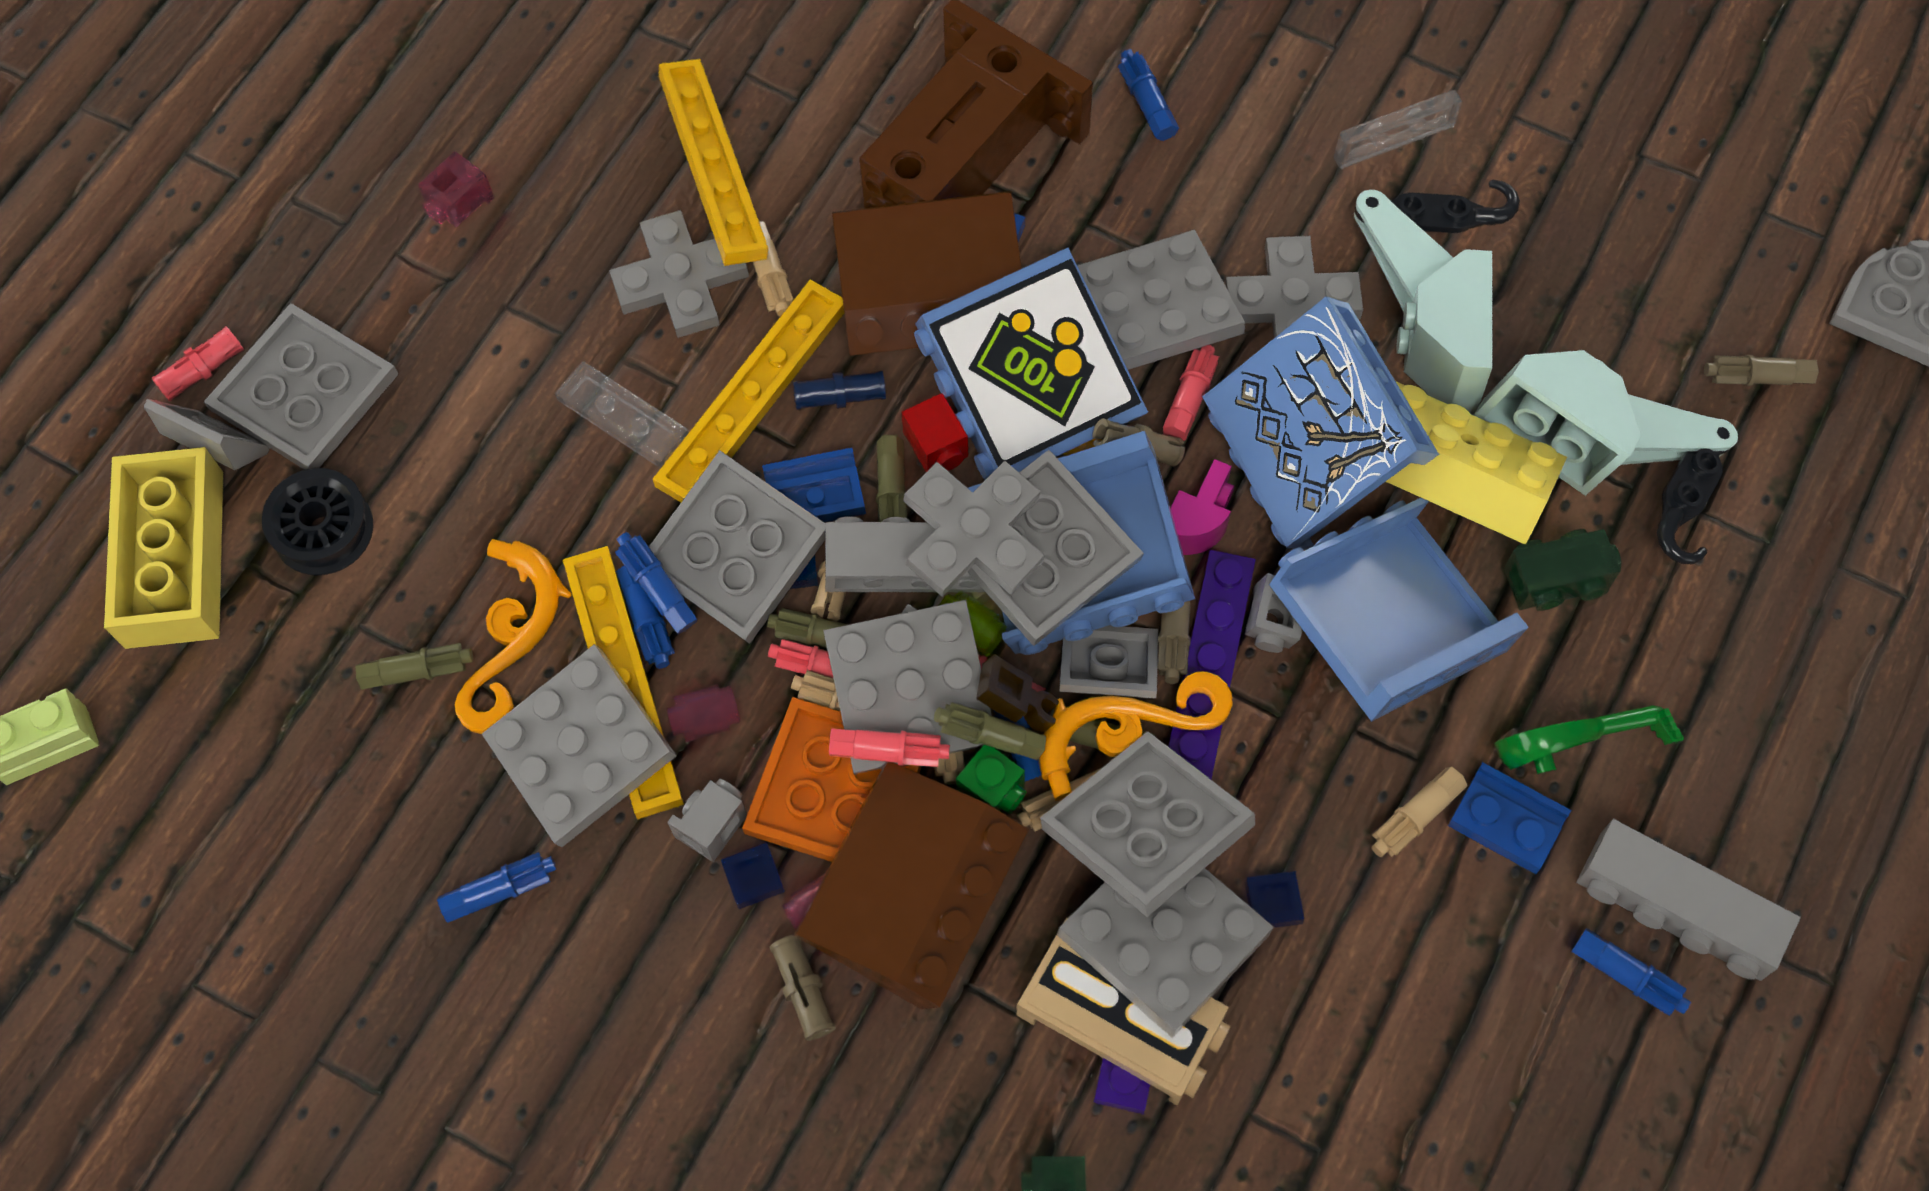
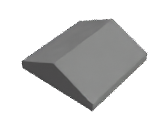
M147 399L144 405V409L160 434L190 449L206 447L215 461L233 470H237L267 455L270 448L267 445L198 410Z
M1109 625L1093 630L1089 637L1081 640L1068 641L1064 637L1059 692L1156 698L1158 629L1125 626L1113 627Z

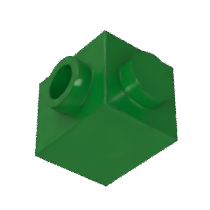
M987 745L982 746L956 778L957 791L980 800L1003 814L1006 812L1010 815L1014 812L1027 792L1024 790L1025 770L997 749Z

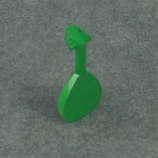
M1647 706L1591 719L1564 722L1524 731L1495 742L1494 745L1500 759L1510 770L1534 761L1537 774H1543L1557 770L1553 758L1554 753L1598 740L1603 735L1650 726L1651 731L1656 732L1657 738H1661L1664 745L1684 741V737L1680 729L1677 728L1668 708Z

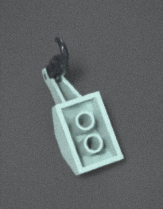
M1491 180L1489 187L1499 190L1506 197V204L1504 206L1493 208L1481 206L1459 195L1408 192L1390 201L1380 191H1363L1357 198L1354 218L1364 233L1404 312L1403 327H1399L1397 335V354H1404V372L1429 396L1446 404L1460 405L1467 409L1471 415H1474L1480 405L1492 370V251L1464 249L1458 255L1452 257L1425 231L1461 233L1482 225L1503 224L1511 220L1519 210L1520 199L1518 193L1511 185L1504 181Z
M1584 350L1525 355L1483 399L1474 416L1489 423L1503 424L1510 428L1514 434L1532 442L1546 443L1552 446L1557 453L1566 456L1567 459L1559 478L1585 496L1620 465L1680 460L1662 492V519L1657 529L1658 542L1663 552L1670 559L1681 564L1692 565L1702 561L1706 556L1707 549L1705 547H1700L1693 553L1682 550L1676 543L1675 533L1681 525L1702 512L1722 476L1723 467L1719 457L1738 441L1737 430L1730 422L1629 395L1623 378L1608 368L1602 361L1595 359Z

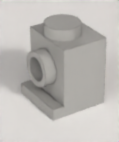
M1267 573L1254 585L1252 593L1254 597L1245 635L1256 638L1255 646L1257 648L1279 653L1283 651V647L1289 649L1301 638L1303 629L1269 584L1275 575ZM1267 614L1275 615L1278 619V624L1266 620Z
M719 779L716 783L710 780L703 791L696 790L688 798L682 810L684 815L682 819L672 815L667 822L673 836L714 862L747 817L743 802L740 800L743 795L738 789L723 779Z

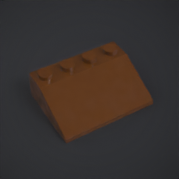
M1011 191L832 212L850 356L919 348L914 337V331L918 330L915 324L921 315L1022 269Z
M885 762L799 923L794 936L919 1009L941 1007L1029 829L980 800L894 762Z

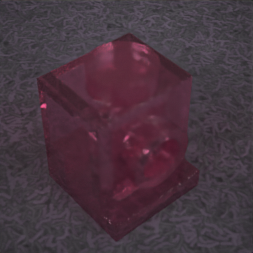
M455 151L418 184L425 201L422 205L423 209L438 224H442L447 220L455 227H458L484 201L489 204L494 199L486 174Z

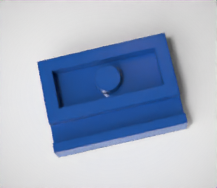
M852 448L762 465L766 483L822 522L866 514Z
M1482 762L1448 826L1530 872L1537 874L1571 810Z

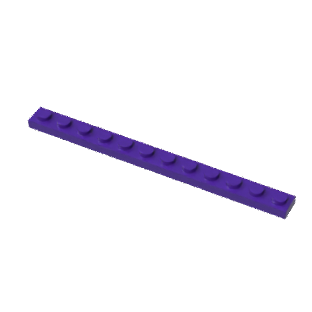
M1214 550L1209 551L1189 647L1187 675H1183V680L1186 676L1195 672H1210L1222 678L1230 688L1256 559ZM1196 693L1188 698L1185 709L1177 706L1176 712L1193 717L1203 716L1212 710V702L1205 694ZM1222 725L1210 730L1197 731L1172 727L1168 747L1212 780ZM1103 1058L1094 1103L1144 1115L1150 1084Z

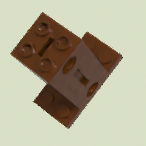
M950 0L943 8L945 62L947 63L859 158L864 208L982 195L1045 124L1057 135L1068 137L1080 145L1090 134L1093 82L961 1Z

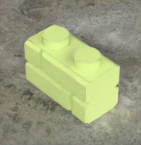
M67 688L46 696L43 701H34L0 716V781L5 785L14 783L99 746V741L86 706L78 698H75Z

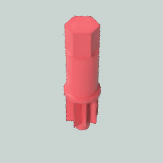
M1206 345L1201 350H1193L1186 369L1180 377L1179 388L1163 425V435L1179 437L1186 441L1202 403V396L1209 391L1212 377L1218 365L1219 356L1214 355L1215 348L1213 346Z
M782 639L780 645H770L768 657L776 659L774 667L804 675L808 670L833 678L828 651L820 649V646L815 645L812 647Z
M831 729L829 755L859 760L895 762L902 766L905 764L938 767L939 759H949L950 745L940 744L941 735L908 733L906 731L892 733Z

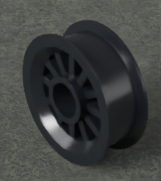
M307 469L287 477L270 493L262 512V528L267 541L287 566L307 575H328L347 568L364 553L373 534V515L358 487L346 475L331 469ZM326 517L319 525L311 526L315 520Z

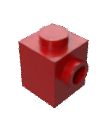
M943 393L901 412L903 433L925 472L936 462L947 471H950L959 466L968 457V435Z

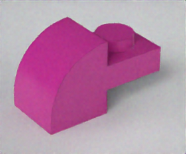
M1214 459L1197 497L1180 490L1178 491L1171 506V512L1183 555H1193L1207 551L1215 546L1226 533L1231 513L1226 507L1234 490V485L1228 483L1231 471L1230 465Z

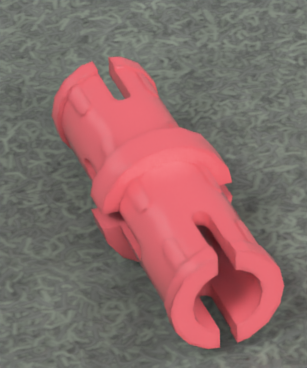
M225 326L221 331L213 335L212 338L195 349L189 347L183 351L185 356L151 379L169 401H172L202 378L205 381L213 376L212 371L239 352H242L244 348L234 334Z

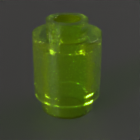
M959 591L954 597L947 594L938 606L966 600L977 652L984 656H989L1001 641L1002 633L1006 631L1007 625L999 621V614L965 592Z

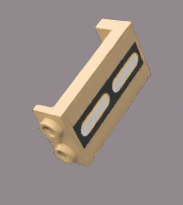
M1057 935L1017 1004L1018 1017L1032 1025H1035L1036 1021L1043 1023L1170 1096L1168 1101L1177 1106L1183 1094L1191 1098L1195 1096L1207 1073V1070L1199 1066L1207 1049L1215 1053L1218 1052L1231 1027L1223 1022L1229 1007L1211 997L1173 1038L1170 1037Z

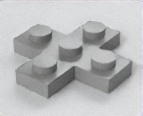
M681 210L639 222L650 258L609 270L623 315L666 302L677 338L719 326L718 315L708 289L749 277L746 263L724 266L715 238L693 245Z
M1310 236L1267 237L1265 243L1267 275L1226 277L1225 286L1245 323L1272 322L1274 338L1326 296L1349 303L1357 318L1361 319L1363 305L1359 272L1314 274Z
M1004 461L972 493L936 462L904 494L903 501L936 529L907 558L906 566L942 597L974 564L1012 595L1044 561L1045 555L1012 527L1039 499L1041 491Z

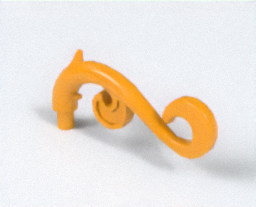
M492 539L488 545L487 556L506 561L508 567L517 569L521 582H525L527 577H529L535 587L536 604L531 618L519 628L513 627V621L526 619L528 615L524 606L518 600L504 598L496 601L488 610L486 617L487 630L496 642L506 645V647L465 682L457 694L454 704L458 719L465 728L473 733L482 734L514 708L513 700L508 690L502 684L495 682L490 684L489 687L496 696L494 707L486 712L476 711L472 708V698L475 691L485 682L529 653L544 637L551 626L558 609L559 596L571 597V592L563 585L548 558L536 548L517 540L510 544Z
M1195 672L1186 676L1177 690L1176 705L1181 709H1185L1187 700L1191 695L1196 693L1205 694L1210 698L1213 708L1209 713L1199 717L1181 714L1132 697L1113 695L1091 697L1075 702L1067 708L1062 698L1057 699L1059 702L1052 715L1056 722L1043 734L1046 736L1045 751L1039 757L1042 778L1049 781L1054 799L1061 801L1073 792L1067 774L1070 772L1068 759L1076 751V747L1074 745L1068 747V743L1077 729L1086 723L1099 718L1119 721L1120 728L1116 730L1111 729L1106 721H1102L1096 730L1095 737L1100 751L1109 757H1116L1142 736L1140 720L1196 731L1210 730L1221 726L1228 718L1233 705L1232 692L1228 684L1218 675L1210 672Z

